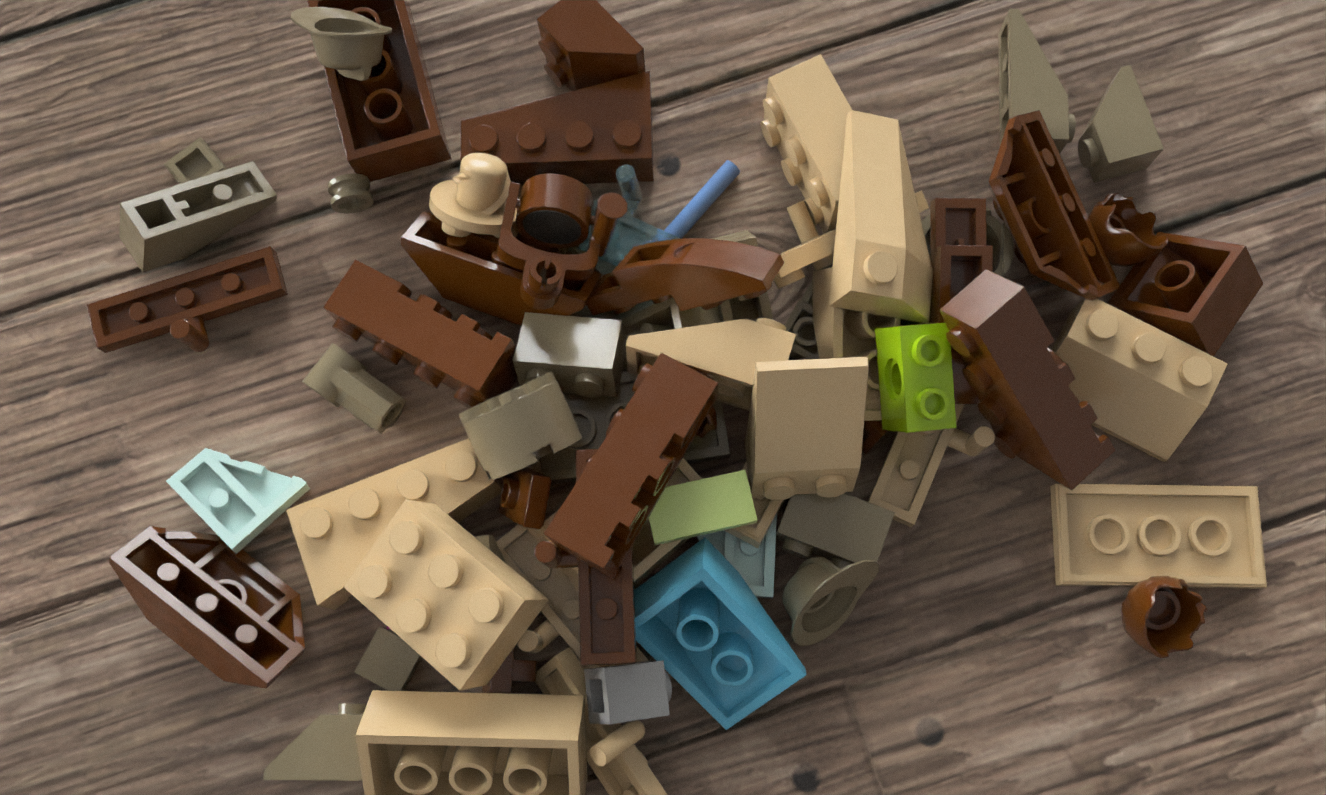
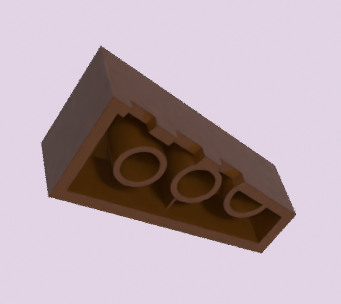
M650 71L462 120L461 161L466 155L471 153L494 155L506 164L510 181L519 183L520 186H523L526 180L535 175L547 173L566 175L577 179L583 184L654 181Z
M357 260L354 261L323 307L336 320L332 326L336 331L354 342H358L361 336L375 344L372 351L394 365H397L401 359L415 367L412 374L433 388L437 389L441 383L456 391L453 398L469 409L510 390L517 380L513 364L516 346L511 338L499 332L492 337L488 332L480 328L481 325L477 321L463 314L460 315L456 322L451 320L453 315L438 301L424 294L419 295L416 301L411 299L412 291L404 284Z
M986 269L940 309L949 330L946 333V338L950 345L959 353L965 366L962 369L963 376L975 389L980 400L977 407L985 419L990 422L995 434L994 444L1005 456L1011 459L1017 456L1068 489L1073 490L1116 451L1108 436L1095 434L1091 427V424L1098 417L1090 403L1083 400L1079 402L1078 398L1070 390L1068 385L1076 378L1068 364L1063 362L1054 351L1048 348L1054 342V339L1024 286Z
M662 352L653 366L646 363L641 369L632 388L635 394L625 409L620 408L614 415L607 428L605 440L596 454L590 457L580 474L579 480L543 533L559 549L612 579L618 573L718 397V382Z

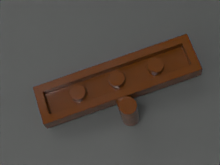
M269 246L87 304L96 347L104 353L167 333H171L174 338L193 351L203 352L209 346L205 321L288 295L277 252Z
M598 449L576 450V483L590 457L596 454ZM547 540L539 542L535 547V557L546 567H578L581 665L637 663L633 546L615 578L612 579L559 549L552 542Z

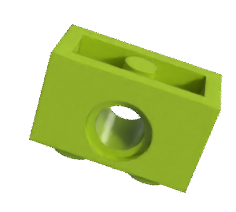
M946 323L875 328L882 430L910 433L957 428L951 345L946 338V333L949 331Z

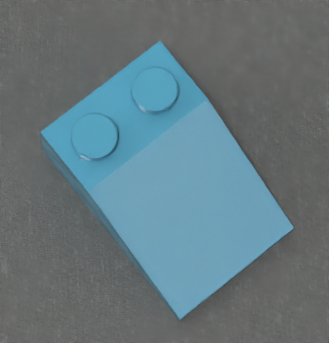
M706 537L634 590L636 641L656 661L664 660L665 670L726 730L806 676V668L740 573Z

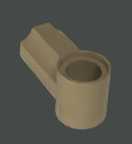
M334 343L329 346L302 381L336 407L343 406L353 416L380 434L394 425L402 414V409L406 403L403 397L366 372L368 369Z

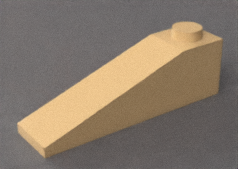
M850 110L847 113L829 306L926 323L930 318L933 269L899 122L897 119Z

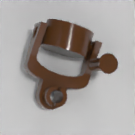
M552 173L535 175L526 180L522 186L520 199L518 198L520 184L510 182L496 252L497 257L502 262L513 268L523 270L520 295L528 306L543 310L551 308L560 297L564 279L573 281L585 280L593 275L598 263V257H602L607 253L618 220L628 210V204L621 195L611 192L603 194L598 200L594 215H592L594 196L589 188L577 179ZM515 208H518L516 227L519 232L533 243L545 247L560 249L575 247L587 239L590 229L587 252L577 255L551 253L520 242L511 232Z

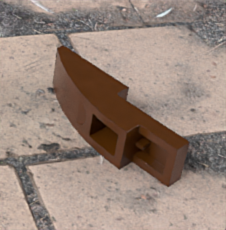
M934 198L930 202V249L933 280L929 324L945 323L940 309L984 270L992 271L993 245H986V198ZM951 346L955 404H978L979 398L975 389L963 376L962 369L965 366L959 353Z
M684 238L655 241L634 246L611 273L603 275L586 305L592 315L612 310L615 314H620L630 310L638 303L651 300L654 304H658L673 297L680 311L700 306L703 310H709L721 305L728 299L744 296L745 299H752L764 294L772 287V281L783 266L784 261L779 253L727 240Z

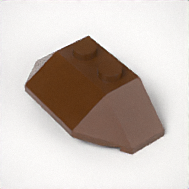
M1040 110L1017 115L1008 120L989 179V189L994 197V209L997 215L1005 221L1012 235L1016 257L1025 265L1029 275L1091 301L1119 288L1120 284Z
M425 211L419 215L401 237V246L443 298L522 326L525 312L568 316L583 310L601 281L602 274L596 268L593 275L588 279L575 281L564 279L557 303L545 310L535 309L528 306L520 295L523 270L513 268L497 257L496 250L499 238L493 235L470 233L464 237L449 235L442 230V221L432 212ZM519 231L516 237L520 242L546 252L579 254L572 247L560 249L533 243Z
M150 526L109 557L110 565L146 619L225 682L267 688L304 653L305 643L300 594L241 549L236 554L218 535L191 531H166V528Z

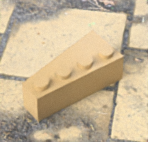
M469 438L286 509L317 606L335 610L350 600L349 597L352 594L343 586L405 500L434 503L459 523L501 493L502 484L500 479L492 480L491 478L489 480Z

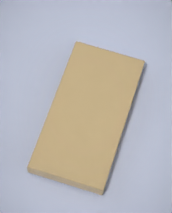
M1062 484L1050 486L1056 586L1134 587L1139 582L1147 580L1152 576H1170L1183 579L1188 588H1267L1257 486L1079 484L1073 490L1068 489Z

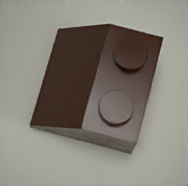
M560 0L537 18L541 40L538 44L547 61L544 68L551 80L560 88L566 85L571 91L646 72L644 48L596 0Z
M1158 232L1156 236L1167 235V246L1153 256L1135 264L1107 304L1214 357L1262 287V279L1244 245Z

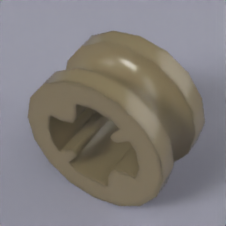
M353 173L331 179L328 182L327 188L329 194L333 196L330 201L333 211L349 214L361 212L371 207L374 199L371 192H368L371 186L368 177L363 174Z

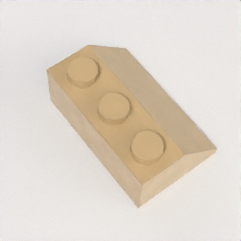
M1084 298L1070 312L1052 348V351L1063 362L1068 364L1076 378L1068 385L1070 390L1075 394L1079 402L1082 400L1089 402L1098 417L1091 425L1163 462L1170 458L1206 410L1228 365L1099 299L1091 301Z

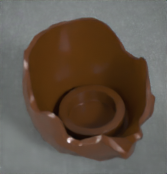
M1119 192L1108 194L1103 201L1097 202L1088 215L1109 263L1112 265L1128 267L1138 264L1167 246V235H1154L1156 214L1153 212L1141 214L1136 209L1133 197L1122 196Z
M1152 576L1147 580L1139 582L1128 591L1127 597L1122 603L1121 617L1124 630L1140 647L1156 657L1167 658L1169 657L1168 653L1188 651L1193 648L1194 643L1191 638L1195 631H1198L1200 626L1205 623L1204 612L1208 609L1201 602L1203 599L1199 594L1187 590L1188 585L1183 579L1170 576Z

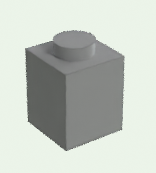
M664 660L584 669L590 724H617L670 715L668 702L671 699L672 686L670 678L665 672Z

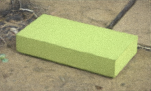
M746 469L668 486L665 488L649 517L654 545L750 525L758 521Z

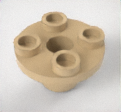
M471 153L462 159L458 175L453 177L452 180L443 181L432 188L429 208L442 221V230L457 237L477 233L493 235L499 238L511 182L506 164L500 158L491 154ZM515 208L511 228L512 235L515 238L518 236L519 231L516 227L518 208Z

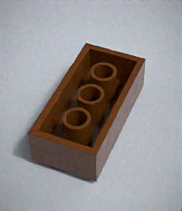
M307 0L309 7H330L352 11L379 25L392 28V33L384 35L380 63L371 67L369 79L360 81L347 78L339 74L336 69L324 66L347 160L354 172L367 176L370 182L451 160V154L409 1Z

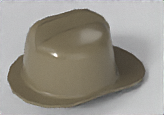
M306 7L291 12V20L296 25L310 32L320 64L336 69L344 77L360 81L369 79L371 67L380 63L384 35L392 33L391 27L379 25L360 14L339 8Z
M812 557L803 561L795 575L787 583L782 595L784 608L793 623L790 632L793 642L800 646L813 645L834 633L848 619L858 599L879 572V564L872 559L861 560L840 569L824 557Z

